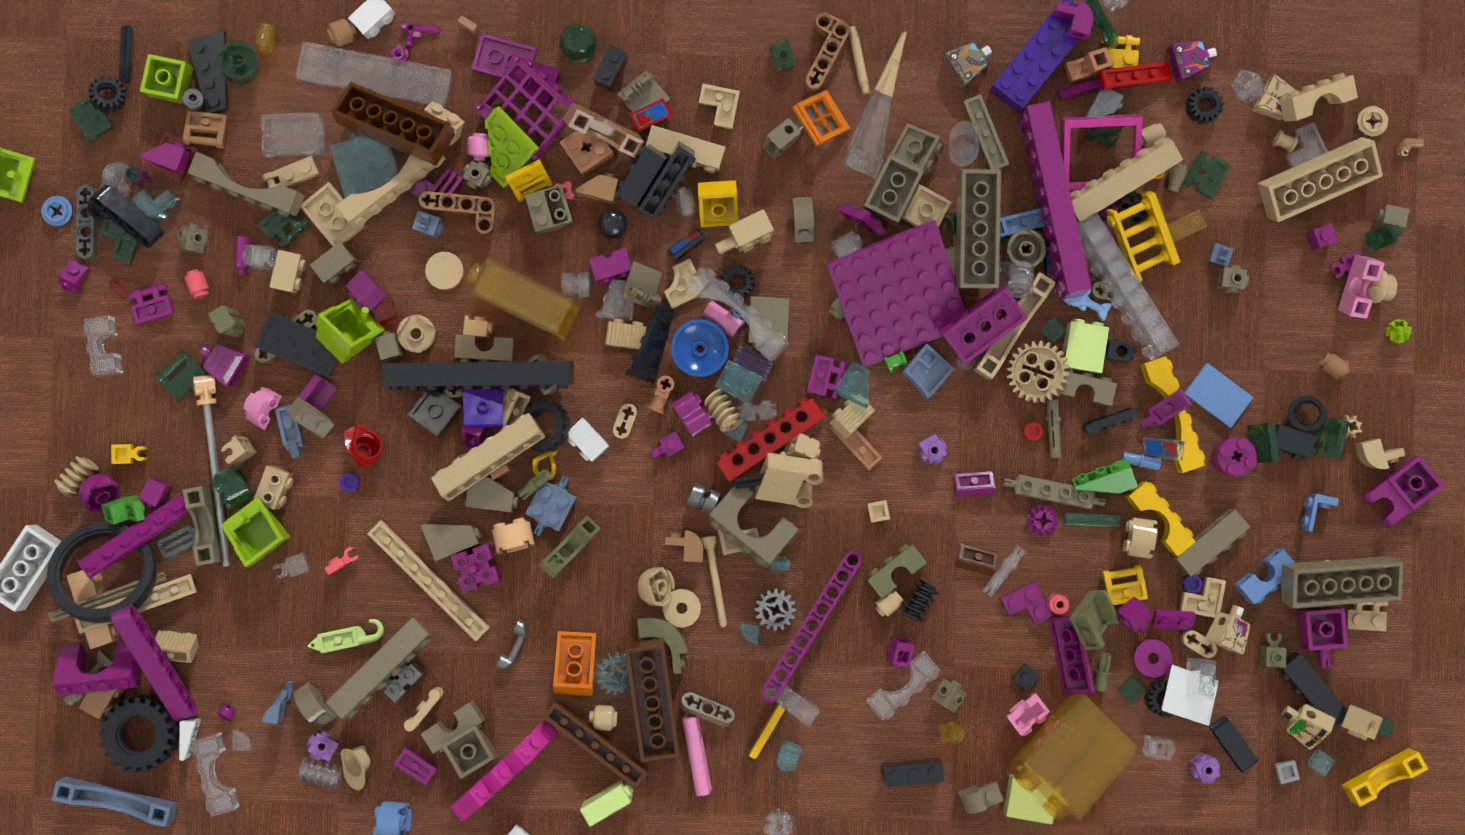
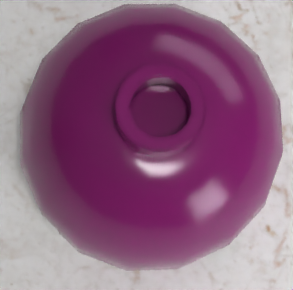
M96 474L88 477L79 488L81 503L92 513L103 511L102 503L118 499L121 496V488L112 477L105 474Z

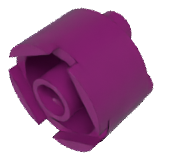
M1241 437L1224 438L1218 441L1211 453V462L1214 468L1228 476L1245 475L1257 464L1254 446L1247 439Z

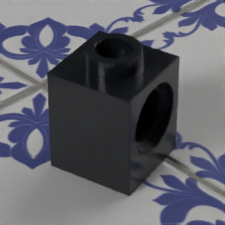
M1114 339L1107 340L1104 360L1121 363L1130 362L1135 354L1133 343ZM1118 346L1124 350L1122 357L1116 353Z

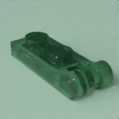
M1086 0L1085 3L1093 13V25L1101 31V38L1104 44H1108L1110 49L1118 46L1119 37L1098 0Z

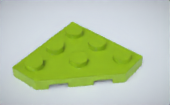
M498 106L494 108L485 120V128L488 129L489 137L487 146L492 164L490 172L494 179L505 188L509 185L505 176L523 168L539 147Z

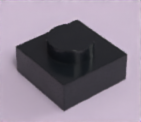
M1024 663L1012 678L1028 691L1040 676Z

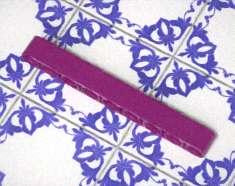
M850 551L845 555L762 688V697L766 702H775L779 698L861 564V556L858 552ZM854 557L858 563L854 566L849 565L847 559ZM844 573L848 579L845 582H841L837 579V575ZM834 589L837 591L838 596L830 598L827 595V591ZM823 605L828 611L826 614L821 615L817 612V607ZM809 622H815L817 629L809 631L806 625ZM799 638L807 641V645L804 648L796 645V641ZM794 655L797 661L795 664L790 665L786 662V657ZM777 672H785L786 679L778 681L775 678ZM766 689H775L776 695L773 698L766 697Z

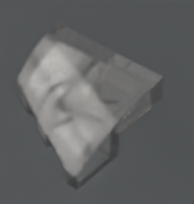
M612 279L609 291L603 298L605 303L601 311L596 312L595 317L633 320L634 302L622 298L627 280Z

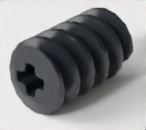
M919 579L922 585L915 584L918 591H911L914 598L907 597L910 605L903 604L906 612H899L914 621L922 622L923 619L920 617V614H927L923 608L931 607L927 601L934 602V598L931 595H938L939 593L933 586Z

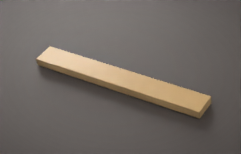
M380 520L367 533L475 641H478L490 628L383 520Z

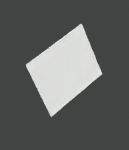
M1172 665L1162 710L1209 726L1219 681Z

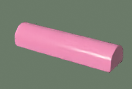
M695 715L682 718L695 793L696 796L709 795L712 786L699 717Z

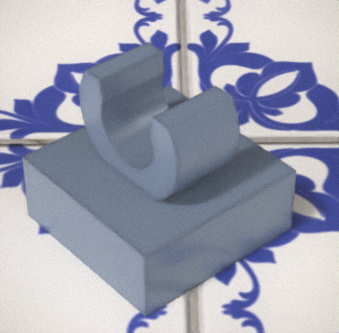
M1215 243L1213 244L1208 262L1221 267H1228L1234 249Z

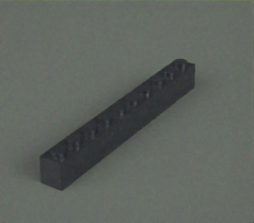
M574 361L382 363V387L389 386V390H401V386H408V390H419V386H426V390H438V386H444V390H456V386H463V390L475 389V386H481V389H493V385H500V389H512V385H519V389H531L530 385H538V389H549V385H556V389H566L568 385L574 384Z

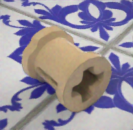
M1279 130L1272 142V146H1279L1286 149L1288 153H1291L1297 145L1298 137H1290L1284 134L1282 130Z

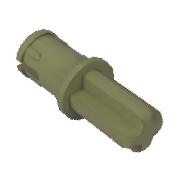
M543 469L534 478H529L528 483L517 491L518 495L523 500H526L532 493L539 491L541 486L551 478L550 472L547 469Z
M1101 653L1099 667L1095 670L1097 674L1094 690L1106 692L1108 678L1111 675V672H1109L1112 657L1110 653Z

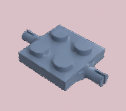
M563 475L558 485L545 482L532 499L525 514L538 522L533 532L537 536H541L545 527L561 531L578 498L565 489L570 479L569 477Z

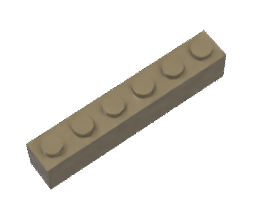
M412 618L326 703L341 719H352L359 712L357 709L362 704L366 705L373 698L372 694L376 690L380 691L388 683L387 680L391 676H396L402 670L401 666L405 662H410L416 656L415 652L420 647L423 649L430 643L431 640L429 638L433 635L418 619Z

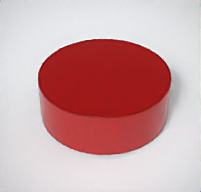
M1029 422L1023 428V435L1029 441L1039 440L1043 435V428L1037 422Z

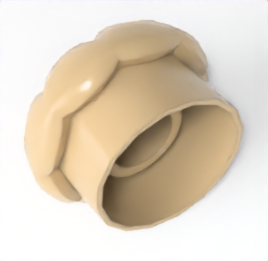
M1382 270L1379 282L1372 280L1369 283L1367 297L1373 300L1372 303H1379L1382 300L1391 301L1397 292V281L1393 275L1387 274L1385 270Z

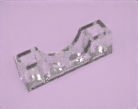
M924 650L911 660V677L905 687L897 691H886L879 688L866 699L867 704L881 720L891 718L895 714L894 710L897 707L905 706L910 701L909 697L911 695L920 693L925 688L924 684L926 682H932L939 676L938 672L941 669Z
M218 732L193 740L192 752L196 755V769L198 774L201 775V789L206 795V809L210 812V816L236 810L240 806L235 788L222 784L215 773L216 761L226 751L222 733Z

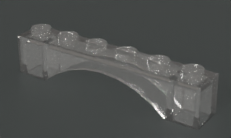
M708 267L707 269L699 268L685 286L699 298L718 300L738 311L751 328L756 349L771 362L776 361L790 344L787 341V336L781 331L776 332L769 320L759 317L757 315L759 312L751 305L748 307L743 302L745 299L741 295L732 293L729 290L730 286L725 281H719L715 277L716 273Z

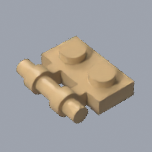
M1388 601L1353 604V609L1345 610L1346 629L1386 631L1387 612L1379 611L1380 606H1388ZM1371 605L1370 611L1362 610V606Z

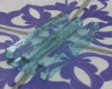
M193 524L156 541L164 559L194 545L195 531ZM189 531L190 534L163 547L162 543ZM190 538L193 539L192 541L168 553H166L165 551L183 541H186Z

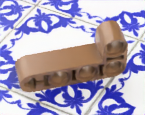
M825 12L818 14L815 20L816 32L827 39L806 77L805 88L810 93H817L822 88L850 31L847 23ZM824 20L828 22V26L821 27L819 21ZM842 29L845 35L839 36L835 31ZM834 46L836 51L831 53L827 50V47ZM820 62H824L827 64L828 67L826 69H820L818 67V64ZM816 74H817V75H818L817 83H815L814 86H813V85H811V81H812V82L814 81V79H815V77H816Z
M430 191L423 192L419 196V203L425 210L476 215V229L481 235H489L493 231L495 204L488 197ZM430 196L431 200L437 201V197H439V207H436L437 204L430 202L429 206H427L423 200H427V197ZM446 198L453 200V205L449 208H445L442 205L443 200ZM463 201H471L472 207L469 210L463 209ZM484 202H489L492 208L490 211L484 212L481 210V205ZM481 222H489L490 228L487 231H482L479 228Z

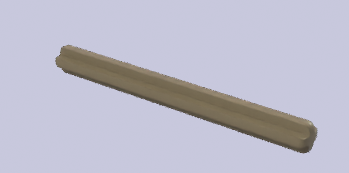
M164 572L157 573L155 585L167 581ZM139 580L82 600L76 604L86 608H94L128 596L136 588ZM61 608L48 613L51 622L70 617Z

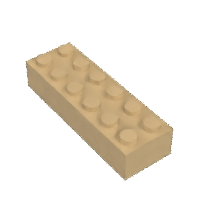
M1361 137L1258 183L1267 218L1280 222L1378 179L1383 174L1375 141Z

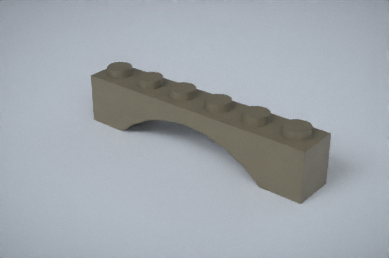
M198 152L195 153L187 172L194 176L193 180L201 184H204L205 181L211 183L210 187L219 191L224 188L227 190V194L237 198L238 195L244 196L243 200L255 204V201L260 202L261 207L270 211L272 208L278 210V214L288 217L289 214L296 217L305 197L300 192L283 185L265 189H251L240 186L231 179L220 162Z

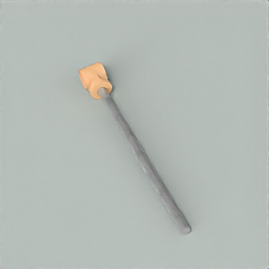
M212 375L193 377L195 396L200 395V400H196L197 405H203L222 562L223 567L231 566L228 537L221 527V524L225 522V513L211 404L217 403L216 398L212 399V394H216L215 379Z

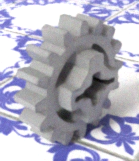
M775 588L774 593H771L768 589L766 596L762 593L760 594L761 601L756 600V603L759 605V607L755 608V611L759 612L756 615V619L762 618L760 624L766 623V629L773 626L774 631H776L777 626H780L783 630V624L786 623L790 626L789 619H795V616L792 615V612L796 611V608H792L795 601H789L791 595L784 596V590L778 593L777 588ZM771 597H776L775 601L770 603L766 601ZM783 600L788 604V611L783 609ZM776 605H779L778 608L779 610H781V612H776L775 614H772V609H770V607H775ZM762 608L768 611V619L764 617ZM784 617L782 621L775 622L776 618Z

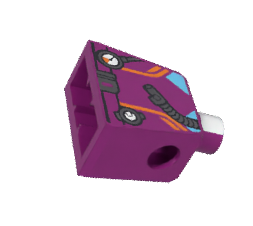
M1203 41L1173 43L1167 48L1176 83H1180L1205 71L1210 66L1209 60L1217 57L1216 49L1214 47L1205 49Z

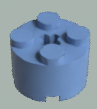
M384 801L380 807L377 806L374 813L377 821L373 835H405L406 831H410L412 823V810L408 809L410 804Z

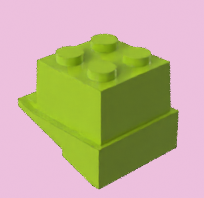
M0 148V197L23 203L36 158Z
M353 298L318 314L315 325L318 327L316 338L342 364L370 345L373 338L385 331L368 314L369 309L367 307L360 308Z
M260 497L254 499L221 524L245 567L252 566L290 538V535L272 511L265 507Z

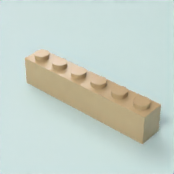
M1168 137L1158 139L1152 147L1140 150L1134 158L1126 159L1116 169H1110L1103 173V177L1100 179L1091 180L1082 190H1075L1070 193L1076 219L1079 222L1084 221L1181 162L1183 159L1173 140Z
M529 413L522 415L513 424L503 427L495 436L488 437L480 446L470 449L468 454L462 458L455 459L447 468L439 470L431 479L440 495L449 502L546 436Z

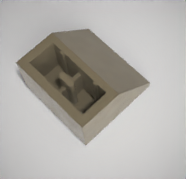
M562 184L525 195L534 229L538 235L558 230L573 222Z

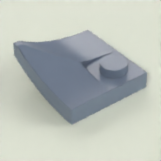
M925 344L903 370L902 374L914 384L927 400L944 383L955 368L928 344Z

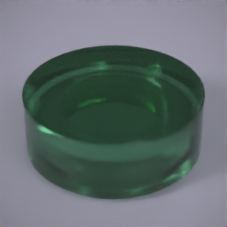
M1379 716L1383 719L1377 734L1381 736L1391 734L1394 728L1392 720L1385 716Z

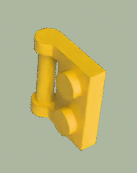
M540 159L505 176L519 203L524 201L525 195L553 186Z
M1140 564L1134 565V568L1112 572L1108 570L1102 571L1105 590L1113 605L1127 603L1133 596L1139 600L1148 599L1143 570ZM1133 575L1137 579L1136 581L1112 585L1111 579Z

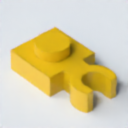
M133 444L111 445L112 464L134 463V458L138 461H145L147 457H141L139 453L141 450H147V447L138 446L134 449Z

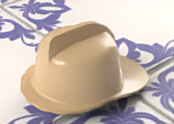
M363 745L351 750L344 748L340 753L344 777L353 789L361 790L365 785V772L370 767L371 760Z

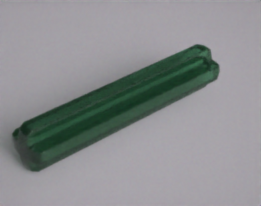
M1065 513L1063 517L1064 524L1115 527L1121 525V517L1119 515Z

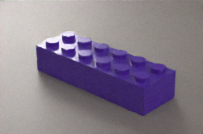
M1061 0L1059 2H1069L1072 4V6H1075V4L1070 0ZM1053 11L989 89L1018 114L1079 40V38L1067 35L1071 20L1053 16Z

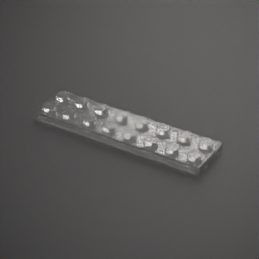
M303 41L295 79L346 89L348 84L353 82L392 99L429 105L433 101L446 109L453 71Z

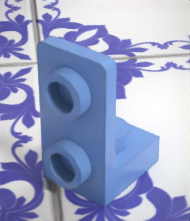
M1309 494L1304 502L1306 510L1305 515L1301 519L1302 531H1313L1317 507L1329 509L1330 506H1337L1338 498Z

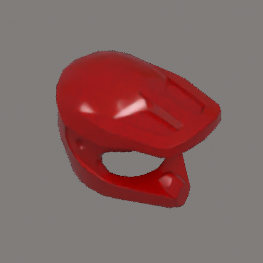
M359 424L343 433L346 449L357 465L368 467L379 459L382 451V442L375 432Z

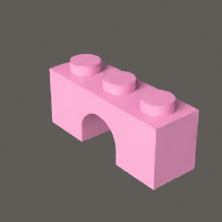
M1355 255L1338 311L1349 316L1367 319L1373 301L1367 297V287L1372 280L1379 282L1384 262L1371 257Z

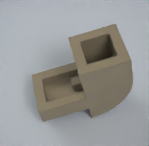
M812 197L792 198L795 243L814 241Z
M307 682L293 693L298 709L310 723L313 721L322 728L337 717L333 709L323 702L321 692L310 682Z
M996 781L979 788L974 785L957 792L963 809L968 814L985 811L987 807L1004 801Z

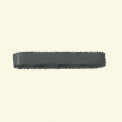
M82 185L78 188L76 196V253L82 259L91 260L97 254V219L91 215L88 218H84L82 213L88 206V204H83V202H89V198L97 191L89 185ZM87 191L91 192V195H88L87 197L83 196V194L87 193ZM85 227H90L91 234L88 237H84L82 234ZM89 248L90 252H87V254L83 253V250Z

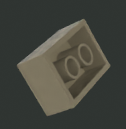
M889 154L863 209L897 226L924 171Z

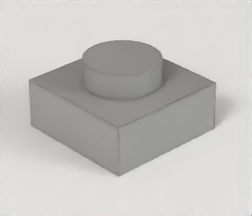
M1291 759L1274 764L1278 783L1284 784L1300 780L1295 760Z

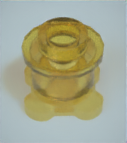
M950 721L946 725L941 724L939 726L941 742L947 743L950 741L953 744H958L963 740L964 730L955 722Z

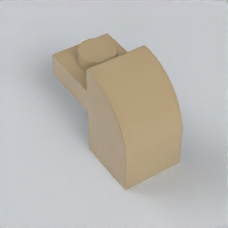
M1371 439L1354 444L1361 463L1371 469H1388L1389 463L1397 462L1399 457L1405 456L1403 448L1384 451L1381 439Z

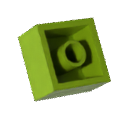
M148 54L140 92L148 97L184 104L183 95L189 90L193 67L185 61Z

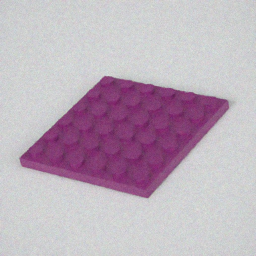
M935 220L826 263L863 368L883 361V357L896 355L898 351L905 352L942 337L939 330L965 311L959 290L955 288L956 281Z

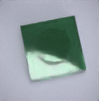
M1053 317L1039 328L1051 344L1067 332L1056 317Z

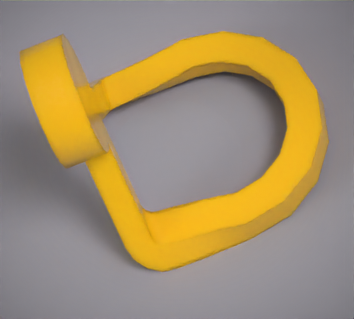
M557 450L545 452L533 460L532 469L535 475L539 473L537 468L539 461L549 456L551 462V478L549 480L554 477L556 466L553 456L557 454Z

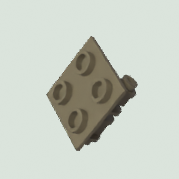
M647 70L617 94L631 112H635L662 98L666 103L670 100L668 95L654 80L653 75L650 72L648 73Z
M633 261L622 298L649 309L652 308V305H659L661 298L656 292L662 273Z

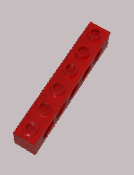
M807 397L797 403L798 408L793 411L790 408L782 413V419L779 421L773 419L765 425L767 429L762 432L757 430L751 434V440L746 443L742 440L734 446L735 450L729 454L726 451L718 457L720 461L717 464L730 482L764 459L768 453H773L823 419L825 416L813 398L810 400ZM801 411L806 414L805 422L797 421L796 414ZM781 423H789L791 426L790 432L783 433L780 430ZM772 433L775 436V441L772 444H767L764 441L765 434ZM750 444L758 445L759 452L756 455L748 452ZM736 454L743 457V463L739 466L734 465L732 462V458Z

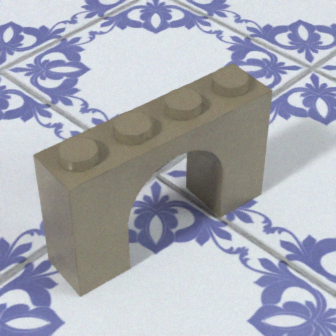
M734 486L709 514V524L714 529H720L725 533L724 536L730 542H736L742 552L755 558L754 561L761 567L765 566L768 569L794 538L799 529L783 517L771 533L764 537L753 538L746 535L738 525L737 515L751 500L753 492L748 488L735 489Z

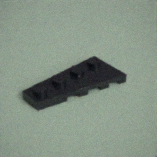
M225 31L187 41L207 113L216 114L228 110Z
M656 305L647 325L649 330L647 334L642 336L640 340L642 345L638 353H634L631 369L627 368L625 375L655 383L673 319V309L663 305Z

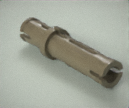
M1046 400L1049 458L1062 457L1059 400Z

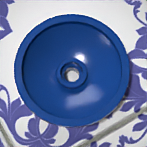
M704 319L691 320L683 324L673 336L671 343L673 360L679 369L688 375L695 377L712 375L724 365L728 357L729 344L724 331L711 321ZM703 346L704 351L701 353L697 352V347Z

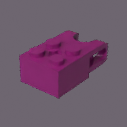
M1412 456L1362 495V499L1366 503L1375 502L1380 498L1386 500L1388 511L1381 517V521L1385 526H1392L1443 489L1445 485L1420 456ZM1411 480L1415 481L1413 483L1414 487L1411 486Z

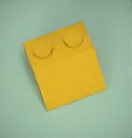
M736 180L698 183L701 227L730 226L738 222Z

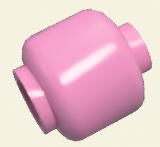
M472 133V136L468 137L467 154L474 156V160L485 161V157H489L487 146L488 134Z

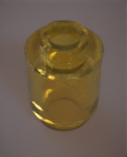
M261 23L260 27L257 28L254 42L257 51L268 54L269 51L274 50L277 35L275 26Z

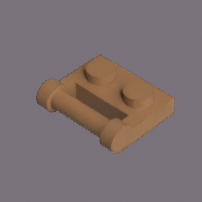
M188 111L183 133V144L210 145L224 149L228 122L227 115ZM192 132L216 134L217 138L191 136Z

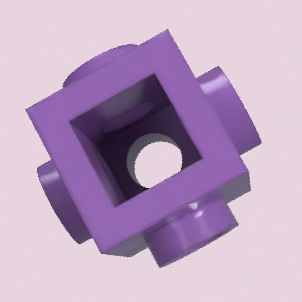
M936 434L917 443L921 450L918 453L923 462L927 461L928 464L933 462L936 465L945 460L943 456L947 454L945 450L948 448L943 439L939 440ZM932 447L935 449V453H934V454L931 453V448H932Z
M322 731L321 734L311 735L306 746H308L307 751L310 752V757L318 761L321 758L329 761L338 743L331 740L332 735ZM324 743V748L318 749V744Z
M1203 753L1188 760L1191 766L1190 772L1194 779L1208 784L1214 782L1215 778L1220 776L1218 771L1220 765L1216 758Z

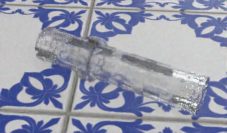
M1016 545L1009 557L1003 560L1002 566L982 589L983 592L987 593L992 588L987 594L991 598L1011 571L1017 568L1016 565L1027 553L1022 549L1017 555L1021 549L1020 546Z

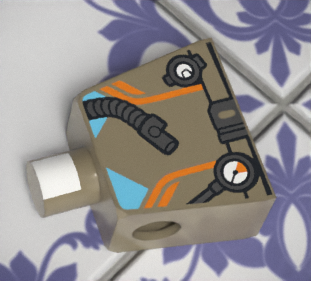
M972 42L945 53L943 59L962 89L987 67L985 59L992 55V51L988 45L978 49L976 44Z
M788 118L766 136L762 148L774 161L798 140L801 134L800 130L804 128L800 120L797 118L792 122Z

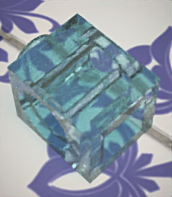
M783 740L775 761L776 765L779 766L778 769L789 772V770L795 771L802 747Z

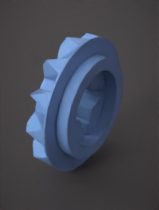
M61 196L48 198L41 210L43 219L48 224L56 227L64 226L65 223L71 221V215L74 214L68 199ZM52 207L60 209L63 215L57 214L55 216L56 211Z

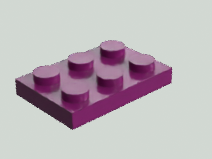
M481 33L471 69L474 72L501 79L515 62L512 59L514 54L517 57H527L534 62L537 48ZM520 68L513 79L520 84L527 73Z

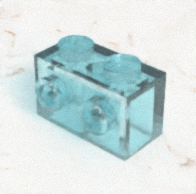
M728 360L715 387L750 403L759 387L762 376Z

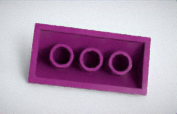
M1072 614L1048 618L1063 694L1095 693L1087 650L1084 649L1070 620Z

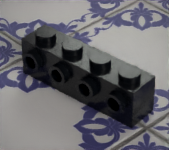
M680 141L677 142L641 200L638 211L655 220L657 215L661 216L666 208L665 202L667 199L671 200L676 192L674 188L677 183H682L686 176L684 172L688 167L691 168L696 160L693 149Z

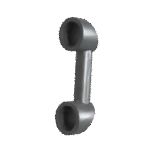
M519 619L513 631L518 637L509 656L502 654L496 666L499 670L506 669L515 661L526 638V622Z

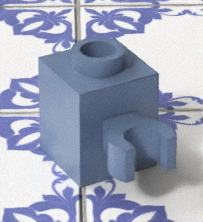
M418 211L412 229L437 239L438 235H441L444 230V224L441 218Z

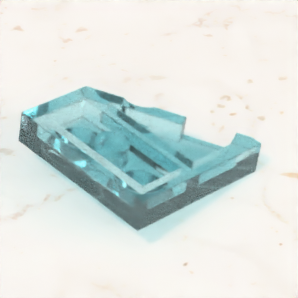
M852 362L835 387L834 393L867 409L869 405L870 370Z

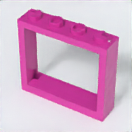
M1136 114L1061 118L1060 149L1070 193L1076 189L1085 188L1086 184L1090 182H1069L1071 128L1133 125L1132 158H1134L1141 150L1142 116Z

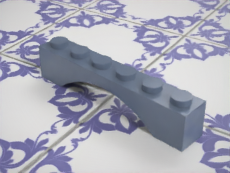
M67 776L56 781L52 796L53 801L70 805L94 806L116 810L135 816L146 823L163 827L174 822L178 807L177 802Z

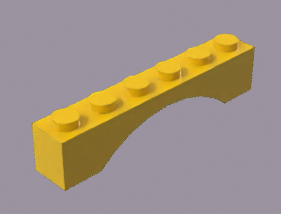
M1167 356L1140 365L1145 382L1155 388L1164 399L1178 390L1179 382L1173 376L1171 371L1173 370V365L1167 359ZM1183 410L1174 416L1176 424L1175 443H1177L1178 458H1172L1177 473H1184L1205 466L1204 453L1202 450H1199L1197 444L1199 442L1198 436L1191 427L1192 419L1186 413V410Z

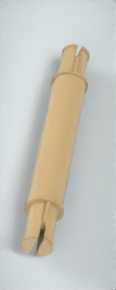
M856 26L849 27V41L862 95L870 93L869 80Z

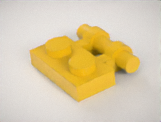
M1116 34L1101 35L1100 43H1107V51L1112 62V66L1109 69L1138 65L1139 51L1131 50L1132 45L1139 46L1140 38H1134L1132 35H1126V37L1116 36ZM1115 44H1123L1124 49H1114Z

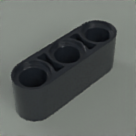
M1226 716L1221 717L1209 726L1216 740L1240 772H1245L1258 762L1254 753Z

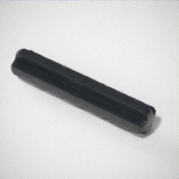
M125 25L121 26L119 80L121 82H130L133 28Z

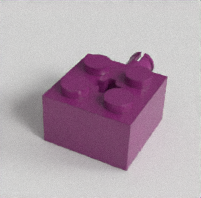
M1339 607L1298 609L1301 648L1309 651L1318 650L1319 668L1332 667L1330 650L1348 648L1345 609Z

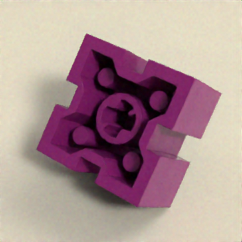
M491 543L474 548V554L471 555L468 550L450 556L455 571L460 569L462 577L457 578L462 593L481 587L479 582L482 581L484 586L503 580L498 565L493 566L491 559L495 558Z

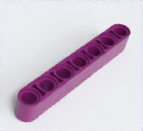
M130 605L111 614L113 625L173 720L179 722L197 714V707L194 700L135 606Z

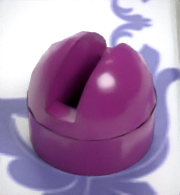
M226 704L218 710L217 714L221 718L230 721L235 714V709L233 706L230 707L229 704Z

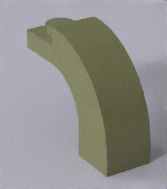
M586 516L539 566L553 579L589 543L601 528Z
M654 616L638 617L639 638H664V641L671 649L673 673H682V668H685V659L680 654L687 653L688 649L679 629L663 618Z

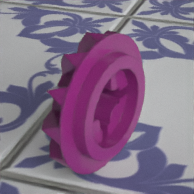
M1038 505L1032 508L1027 516L1028 527L1036 535H1049L1056 530L1058 524L1057 514L1049 506ZM1044 513L1045 519L1050 520V522L1044 523V526H1041V522L1035 519L1042 518Z

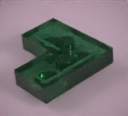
M105 216L99 234L117 240L111 258L132 265L139 242Z

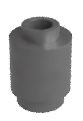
M189 89L184 93L183 103L185 108L195 112L202 109L204 104L203 96L198 90ZM190 98H196L197 100L193 102V101H190L189 99H190Z

